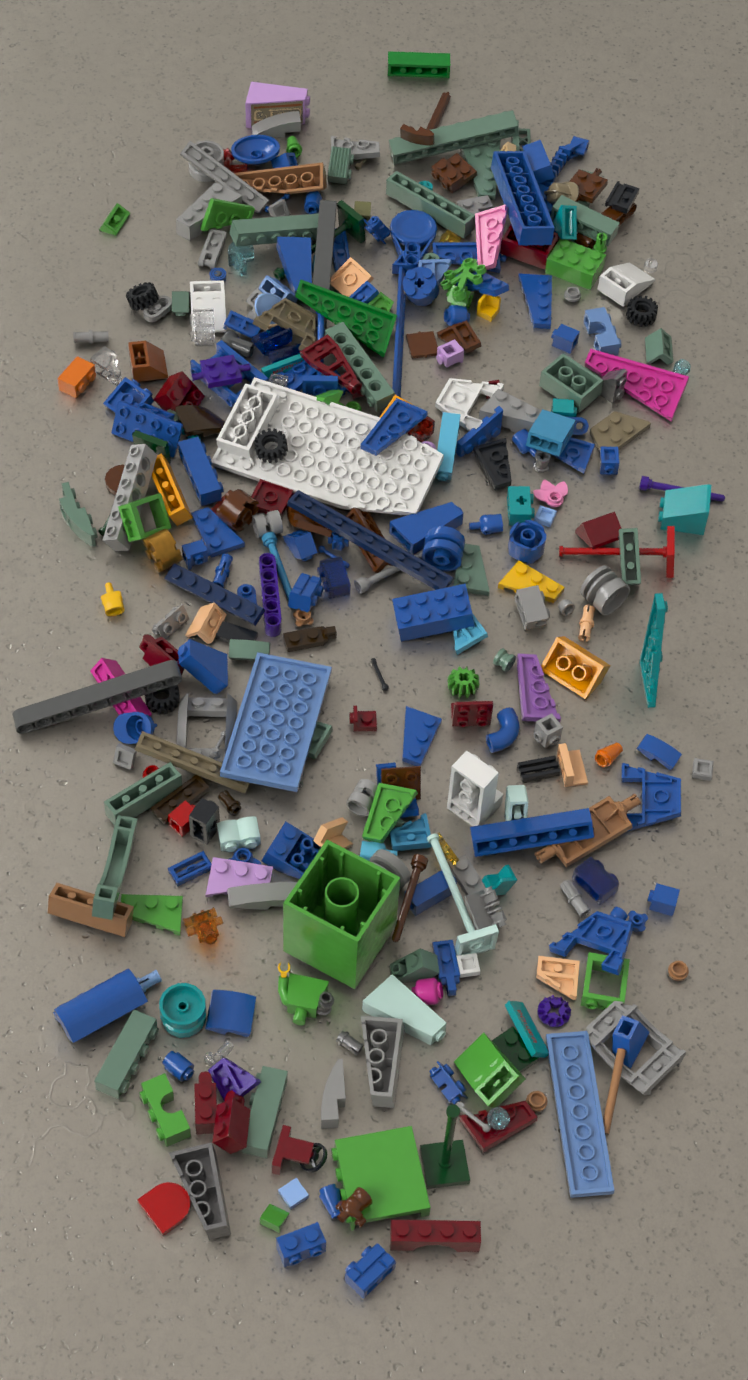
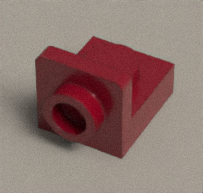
M357 705L353 706V712H349V723L353 724L354 732L377 731L376 711H357Z

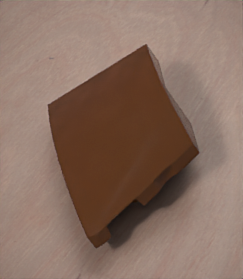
M287 506V516L292 526L331 537L332 531Z

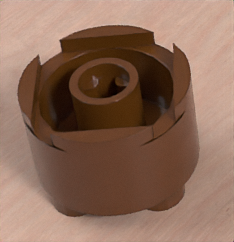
M241 489L229 490L225 495L224 502L216 510V514L223 522L237 532L244 530L243 526L245 524L250 525L252 523V515H257L259 510L257 504L259 502Z

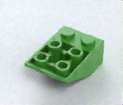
M482 1033L454 1061L474 1091L487 1106L494 1109L526 1080L485 1033Z

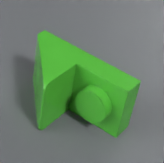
M333 389L314 396L317 397V401L324 402L327 405L333 402L344 406V404L339 402L343 390Z

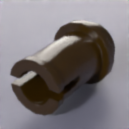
M227 790L222 791L218 795V800L224 804L229 814L235 815L240 812L241 803L235 800Z

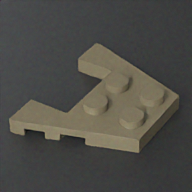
M287 298L272 306L270 310L264 311L261 316L255 317L252 323L266 331L271 321H273L278 326L291 331L294 335L302 337L303 341L298 348L299 350H303L315 342L316 314Z

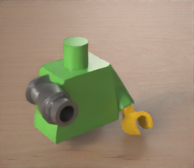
M281 962L278 964V970L281 973L278 978V993L282 1004L287 1006V1012L294 1014V1024L304 1025L306 1017L316 1018L318 1014L328 1015L331 1012L334 997L328 992L329 981L293 973L287 976L291 968L290 963L288 962V969L286 971L281 970Z

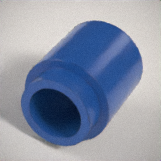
M312 191L306 195L304 210L308 214L319 213L322 196L318 191Z
M169 1052L162 1062L165 1070L180 1082L188 1081L195 1072L193 1070L194 1064L179 1052Z

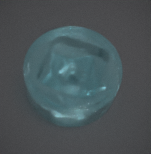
M495 1107L489 1111L487 1121L492 1128L502 1130L508 1126L510 1116L505 1109Z

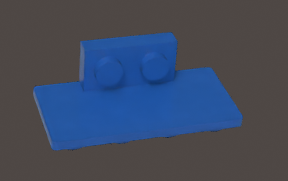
M121 400L117 405L111 433L132 442V435L135 430L168 442L170 457H175L183 424L174 421L175 414L144 402L135 406Z

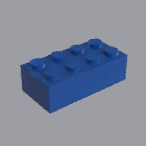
M466 584L392 599L401 642L474 627Z

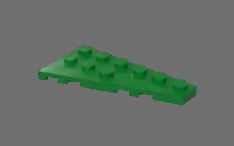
M300 280L295 297L335 325L344 322L357 340L384 358L397 317L396 314Z

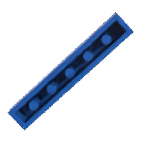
M589 808L470 827L475 857L594 838Z

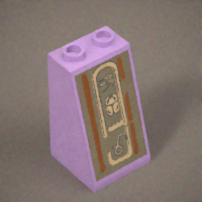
M251 82L245 103L246 128H252V125L268 117L291 111H299L301 124H305L306 118L310 116L308 89Z

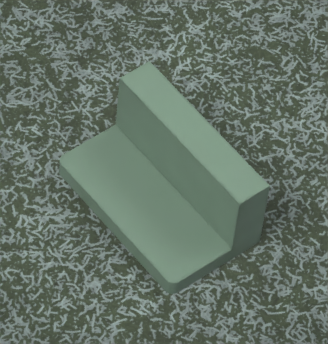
M660 328L645 337L647 363L651 364L659 358L667 365L674 362L672 337Z

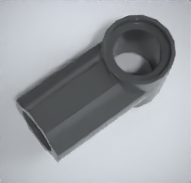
M227 330L220 339V341L225 342L238 354L246 357H251L255 349L254 343L239 338L238 334L233 330Z

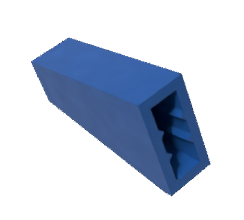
M277 236L276 248L290 289L296 294L300 280L312 283L311 238Z
M449 502L417 512V514H410L390 521L389 533L409 553L414 555L424 548L426 533L431 528L446 526L456 529L463 524L464 513L460 507H457L453 502Z

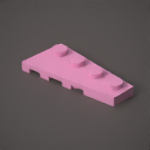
M506 204L475 214L478 265H485L486 270L495 268L497 265L508 212Z

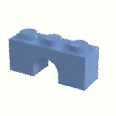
M605 307L585 310L583 322L588 334L598 333L595 335L594 349L618 356L619 348L622 346L621 339L617 337L616 328L612 325L611 316L609 313L607 314Z

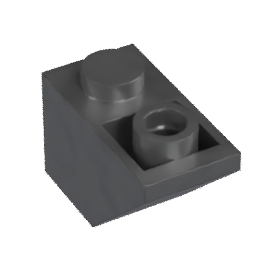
M627 370L610 371L601 379L604 381L600 396L612 404L617 399H621L625 393L624 386L627 382Z

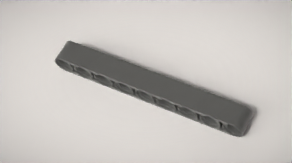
M320 200L313 284L330 290L337 201ZM311 308L310 312L316 314V311ZM316 314V318H315V327L318 326V315H317V314ZM324 318V328H327V318Z
M175 660L165 661L19 708L12 713L16 732L24 734L177 685L182 681L178 662Z

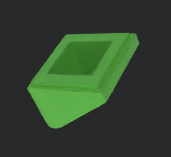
M269 1204L260 1217V1224L280 1233L289 1216V1212Z

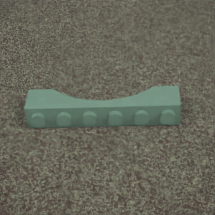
M117 816L104 872L93 898V917L113 919L136 837L138 818Z

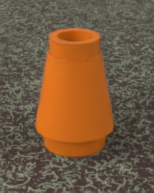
M616 742L598 750L595 755V761L601 767L610 766L623 751L622 746Z

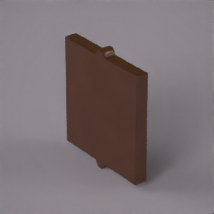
M419 331L418 333L406 334L412 359L437 355L438 345L434 331Z

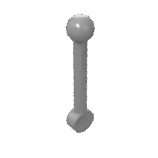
M225 731L221 732V738L217 745L211 749L212 755L219 754V747L225 738Z
M463 1102L456 1103L460 1111H463L479 1124L484 1132L490 1131V1125L484 1124L464 1107Z

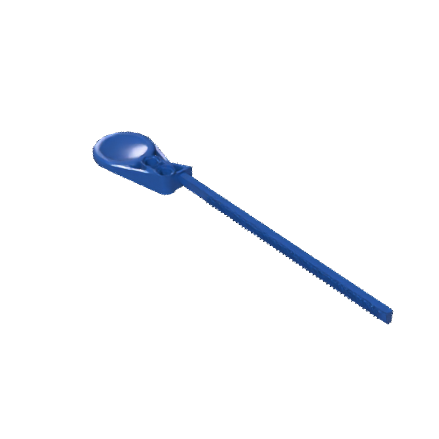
M406 210L398 213L390 224L391 237L399 256L392 264V274H399L392 389L395 395L400 398L406 303L403 279L408 270L418 267L419 260H423L424 255L429 252L437 233L436 221L432 216L418 210ZM400 244L405 246L404 251L402 250ZM426 245L424 250L421 252L420 247Z

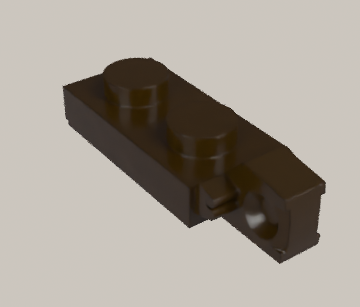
M319 626L283 633L287 652L324 646V643L328 642V640L337 638L335 626Z

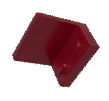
M493 701L451 703L452 726L484 727L491 725Z

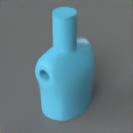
M362 841L360 857L370 861V858L377 850H387L384 843ZM387 850L397 856V851Z

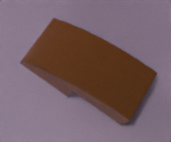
M405 124L400 128L401 138L406 141L420 145H434L435 143L434 133L429 129L420 127L416 131L413 127Z

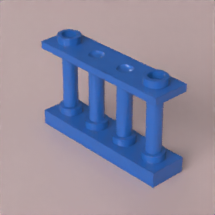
M222 340L216 343L217 352L211 358L234 354L235 360L239 365L249 363ZM192 359L190 361L191 374L201 372L200 364ZM250 364L251 371L241 372L242 380L246 379L249 381V385H251L254 377L268 382V378L252 364ZM235 384L210 388L226 401L230 407H234L242 391L241 389L235 394L229 389Z

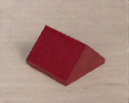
M614 511L583 522L575 530V533L587 545L595 549L618 541V530L622 528Z

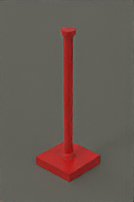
M667 526V546H663V548H639V555H655L666 558V578H674L675 526ZM559 546V557H563V555H620V549L566 548Z

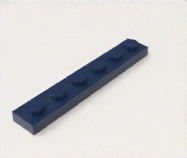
M173 564L164 578L167 582L211 604L215 603L222 610L254 626L257 625L265 612L263 607L177 564Z

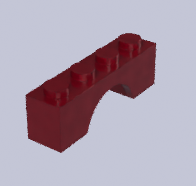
M391 1220L390 1251H413L422 1246L442 1245L451 1247L457 1252H479L481 1246V1221Z

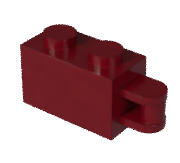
M145 634L139 645V648L145 653L142 659L149 666L175 660L178 662L182 676L184 668L179 664L178 650L163 637L155 639L153 636Z
M204 1071L199 1074V1083L194 1084L196 1134H213L217 1109L216 1083H212L211 1074Z
M233 1090L226 1094L224 1102L217 1105L212 1141L213 1144L229 1154L247 1147L251 1109L244 1106V1097L239 1096Z

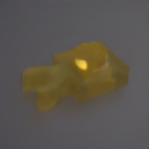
M439 832L437 833L440 838L438 841L446 860L449 859L454 865L459 859Z

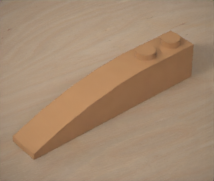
M323 162L234 173L258 192L295 194L320 191L327 188V175Z

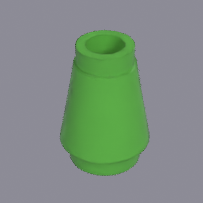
M290 136L287 139L286 152L295 153L297 158L302 153V147L295 136Z

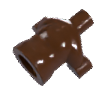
M357 1187L347 1200H341L335 1206L341 1212L337 1216L338 1220L343 1223L349 1216L356 1218L355 1224L361 1228L367 1222L363 1217L362 1211L372 1205L370 1195L363 1188Z

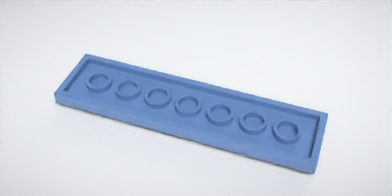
M587 1031L546 1034V1045L549 1052L548 1058L570 1198L614 1194L615 1190Z

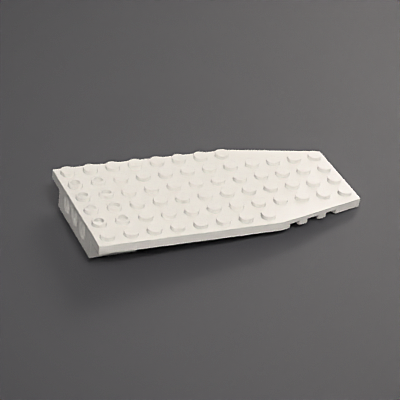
M255 377L251 385L245 383L216 439L218 449L211 460L212 466L256 481L262 479L291 489L294 493L300 490L319 502L340 509L352 510L355 507L366 512L406 516L419 512L444 459V454L425 443L422 444L414 436H409L405 433L375 456L362 450L361 443L381 419L380 417L333 402L327 405L324 402L317 401V397ZM268 428H271V431L275 428L277 433L280 430L282 435L286 436L288 452L286 451L287 455L283 456L282 460L278 458L277 463L272 460V463H269L268 460L265 463L256 454L255 438H258V433L262 435V430L268 432ZM269 442L264 447L265 449L272 450L278 444L276 442Z

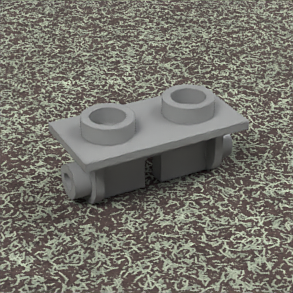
M181 604L180 606L173 607L165 616V619H161L157 624L153 625L152 632L155 635L160 634L161 637L167 639L189 619L184 605Z

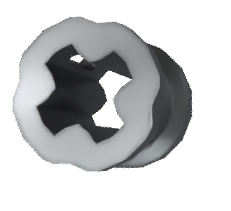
M538 450L535 453L536 461L533 468L538 473H544L549 470L548 462L551 459V454Z

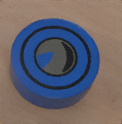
M213 268L210 271V280H224L225 282L226 271L223 268Z

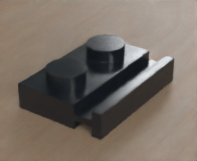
M617 181L605 202V206H611L612 209L627 214L639 194L640 188L625 183L623 185L620 184V181Z

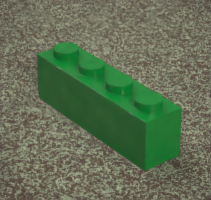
M388 51L387 76L450 78V53Z

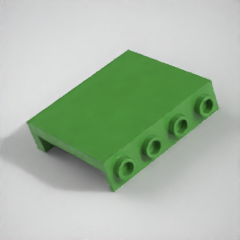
M412 1126L335 1140L331 1153L333 1162L337 1161L338 1164L335 1172L337 1182L341 1181L343 1189H340L341 1200H347L357 1187L363 1188L372 1199V1205L362 1211L363 1217L367 1222L420 1213L421 1217L430 1215L431 1207ZM349 1216L345 1221L350 1223L351 1230H355L356 1218Z

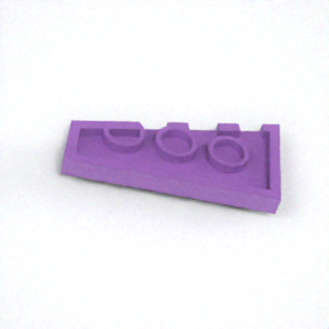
M518 653L516 660L522 721L536 722L552 713L560 723V714H557L555 701L549 693L548 683H545L544 673L537 655Z

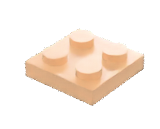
M350 257L331 277L330 285L340 294L349 297L366 281L371 283L374 278Z

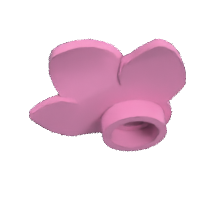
M543 480L540 489L533 490L535 498L546 502L549 506L559 507L563 504L564 497L568 494V487L564 481L554 486L547 480Z

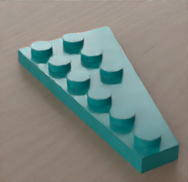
M655 593L639 660L648 708L656 707L660 662L663 660L661 651L665 613L668 612V603L664 601L663 593Z

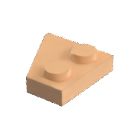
M538 956L536 978L572 1000H576L580 961Z

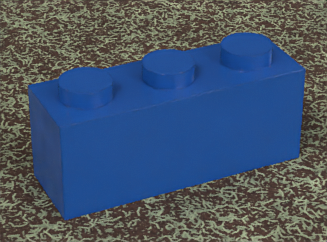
M541 140L522 146L537 183L540 184L554 179L553 170Z

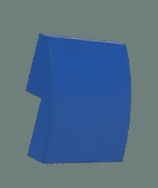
M212 990L205 1029L224 1035L230 1032L248 1037L251 1034L256 996L235 991Z

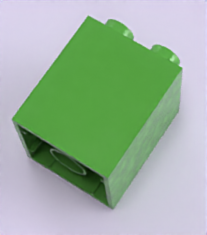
M326 840L283 903V951L356 989L396 926L400 877Z

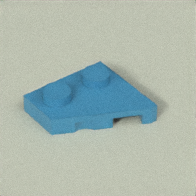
M426 813L420 815V819L414 822L410 820L404 823L403 826L397 827L390 832L392 850L432 848L431 843L427 841V837L431 833Z

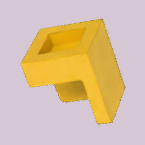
M483 294L478 300L477 316L491 322L500 312L501 297Z

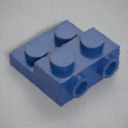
M125 377L103 404L116 414L119 401L122 400L135 406L143 402L151 405L154 402L153 394L147 388H144V390L140 388L141 385L136 380H129Z

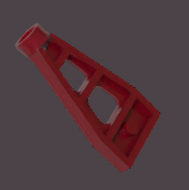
M328 334L300 351V356L312 368L326 376H338L333 371L343 366L346 373L338 376V383L346 387L351 394H356L361 390L362 384L357 380L339 345ZM330 354H333L337 359L330 366L320 362V360Z

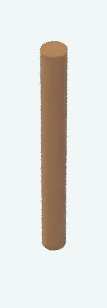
M617 1048L603 1118L604 1130L607 1135L610 1133L626 1052L625 1049Z

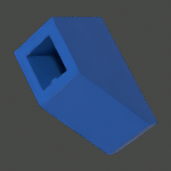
M622 1015L613 1032L612 1053L616 1056L617 1048L625 1049L623 1064L631 1069L650 1032L639 1021Z

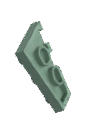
M465 544L461 566L456 569L453 586L466 584L468 593L489 596L490 591L480 546Z

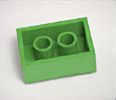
M559 239L547 258L545 273L591 290L604 270L606 254L566 239Z

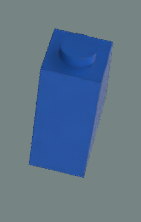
M191 639L179 647V664L211 692L218 694L228 686V659L226 653Z

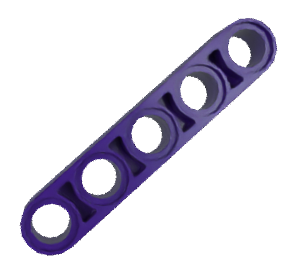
M264 553L259 557L262 607L265 609L263 614L264 628L268 636L277 637L282 631V618L276 558L271 553Z

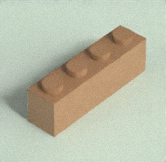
M56 882L49 895L48 914L122 937L126 936L132 924L134 906L117 901L112 920L93 917L92 908L95 894Z

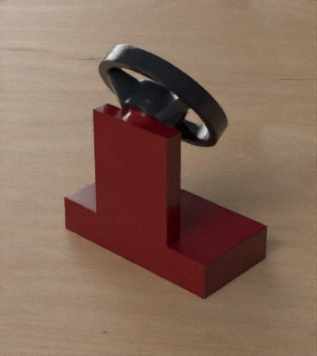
M283 1125L272 1162V1173L280 1175L284 1159L299 1162L301 1168L308 1173L316 1172L326 1162L327 1149L320 1143L292 1138L291 1127ZM323 1149V1157L317 1165L316 1161L319 1158V1152ZM310 1163L312 1164L313 1168L307 1169L305 1168L304 1164L309 1165Z

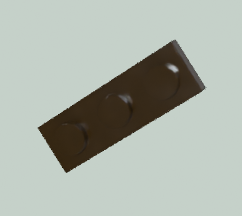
M195 775L151 808V812L165 825L169 822L168 814L185 800L190 805L210 791V786L198 775Z

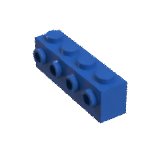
M199 437L179 441V456L200 505L203 506L221 501V493L224 492L223 485L217 480L216 469L211 467L212 461L210 456L206 455L205 444L200 442Z

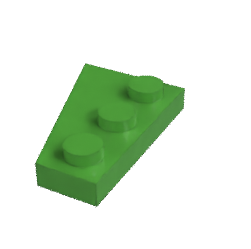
M378 783L363 831V840L383 843L418 794L417 790Z

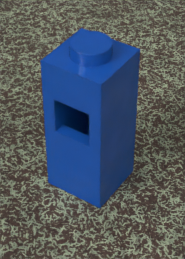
M442 870L417 884L409 908L415 916L452 895Z

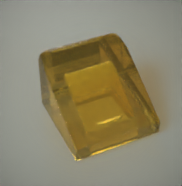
M448 229L442 234L439 242H460L461 238Z

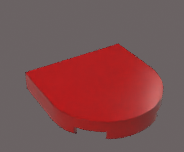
M172 1182L159 1184L137 1199L138 1204L163 1236L181 1224L187 1218L190 1211V1197L187 1191L179 1184Z

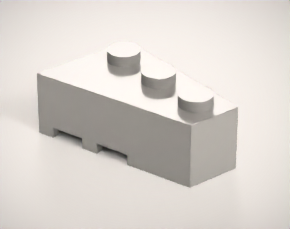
M497 389L480 409L479 419L483 420L486 416L490 418L496 413L494 409L500 406L503 409L501 427L511 429V432L515 433L522 429H526L529 432L542 410Z

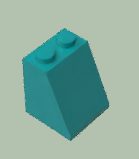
M706 484L666 490L665 496L661 497L659 508H662L658 516V522H661L660 529L667 530V526H675L676 532L704 535L710 510L712 485Z

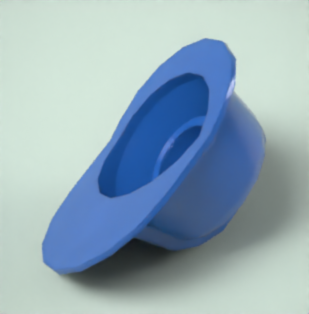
M142 712L123 713L115 719L113 731L116 738L122 743L135 744L138 742L142 731L153 735L157 724L154 723L149 715Z

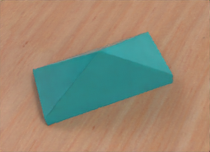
M560 206L553 221L560 239L577 240V206Z

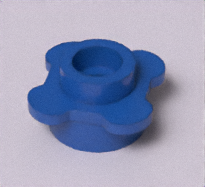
M630 911L628 913V921L632 922L633 931L643 932L646 928L645 922L648 920V916Z

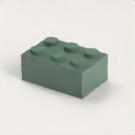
M563 353L541 371L539 386L558 399L574 400V407H577V412L580 413L601 395L604 380Z

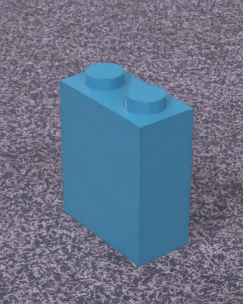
M542 409L528 432L526 446L559 457L573 435L576 420Z

